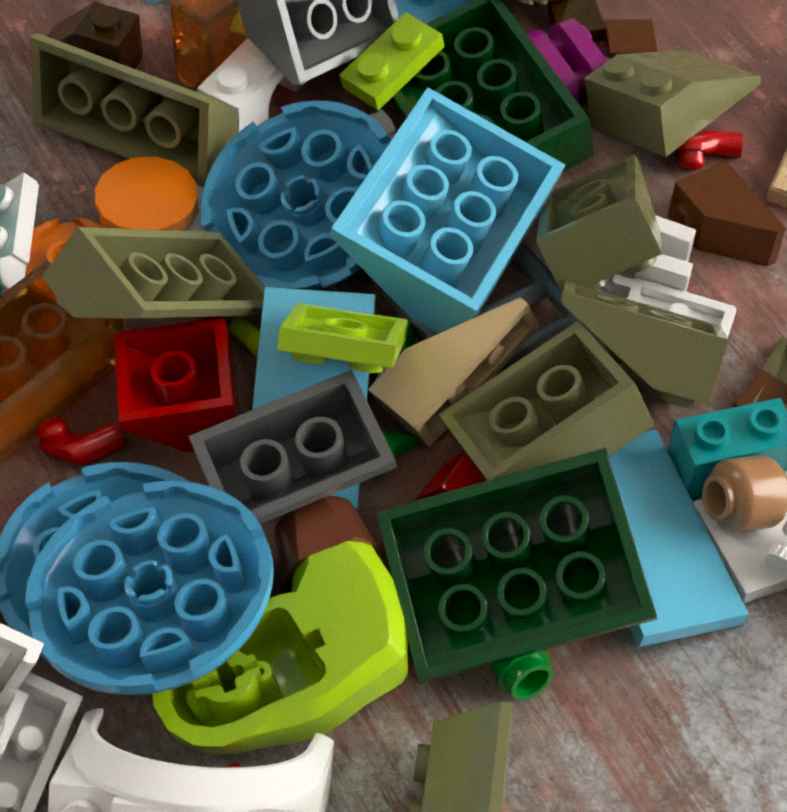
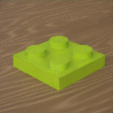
M297 302L279 328L277 350L292 352L291 358L303 363L321 364L326 362V358L349 361L348 366L356 371L379 373L383 371V367H394L405 342L408 319Z

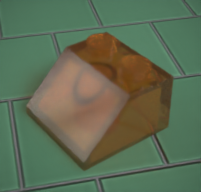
M170 0L176 76L185 85L197 89L247 39L237 0Z

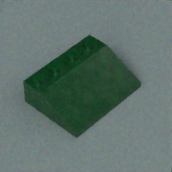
M473 0L427 23L428 26L442 34L445 47L392 97L405 119L425 90L430 88L565 164L563 171L594 156L589 117L502 0Z
M606 448L376 512L420 684L657 620V614Z

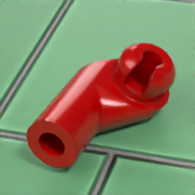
M716 130L700 131L676 149L679 152L677 163L681 169L700 170L705 163L704 155L740 157L743 147V133Z
M59 417L43 421L38 428V434L41 439L39 445L42 451L48 457L74 465H86L125 447L122 434L114 422L84 435L69 431L68 424Z

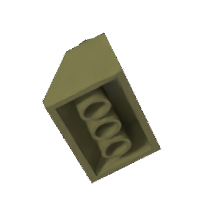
M35 33L31 37L35 123L128 159L155 156L174 161L187 169L197 185L204 188L215 160L224 147L238 133L237 115L209 96L39 33Z
M78 227L42 276L56 295L58 305L73 318L262 315L265 286L220 232Z
M499 701L433 722L431 744L418 743L413 781L425 783L423 803L410 801L409 812H502L513 702Z

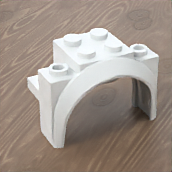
M96 708L84 713L77 733L49 784L48 812H327L334 741L324 734L316 733L304 753L293 759L271 765L241 768L180 765L134 755L106 742L97 732V728L104 715V709Z

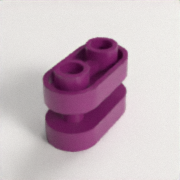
M571 18L552 24L549 30V38L541 29L526 32L577 103L579 102V94L587 101L584 78L610 59L605 57L593 42L589 30L577 20Z

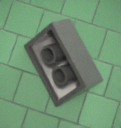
M237 0L247 38L293 84H302L360 56L399 19L395 0Z
M352 369L189 436L208 486L223 491L237 499L250 510L260 524L397 468L396 460Z

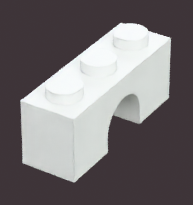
M247 38L197 88V92L214 98L237 115L239 133L253 121L258 126L269 119V102L278 84L297 92L306 82L293 84Z

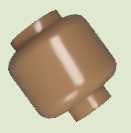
M766 455L722 460L712 468L709 477L703 485L702 498L705 510L721 528L730 533L773 528L784 519L787 513V475L774 459Z

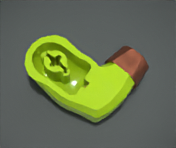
M327 496L286 513L281 517L274 529V538L285 586L290 593L269 598L263 617L246 643L221 666L189 684L152 694L154 708L167 730L177 741L207 755H234L266 747L301 742L314 738L316 733L326 734L365 705L405 681L409 675L408 642L404 616L394 581L380 560L381 551L349 500L339 496Z

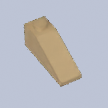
M521 298L515 299L406 348L398 356L393 368L383 367V371L377 374L375 382L368 390L389 415L430 448L447 429L438 414L495 377L537 331L540 325L529 304Z

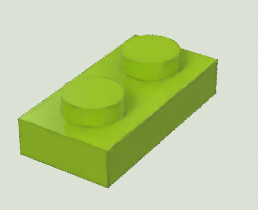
M405 12L339 75L342 87L376 110H379L445 47L442 34Z

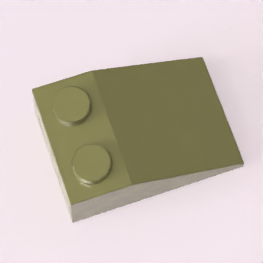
M688 50L617 54L584 78L591 128L664 157L670 155L690 137L696 135L761 85V77L759 75Z
M635 154L552 191L540 211L536 242L561 293L565 281L598 290L607 283V278L625 270L628 274L643 271L656 262L657 256L663 254L661 233L642 170Z
M569 281L564 282L560 303L653 389L661 391V400L684 408H692L694 401L709 404L729 341L720 325Z
M579 320L438 414L444 425L487 481L606 448L608 456H611L655 426L635 382Z

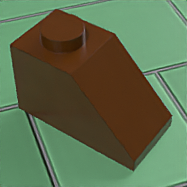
M727 161L718 163L675 182L668 217L670 221L696 230L693 247L696 250L764 266L776 263L786 229Z

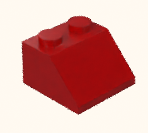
M225 317L114 333L118 413L121 429L190 453L195 452L189 439L190 435L240 415L234 355Z

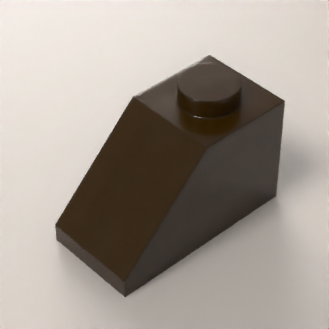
M98 2L89 4L57 23L47 36L133 69L137 68L143 58L139 14Z

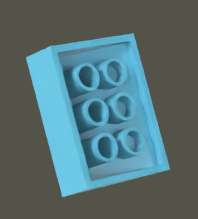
M427 88L338 217L329 235L411 319L439 334L478 316L548 200L565 164L436 91Z

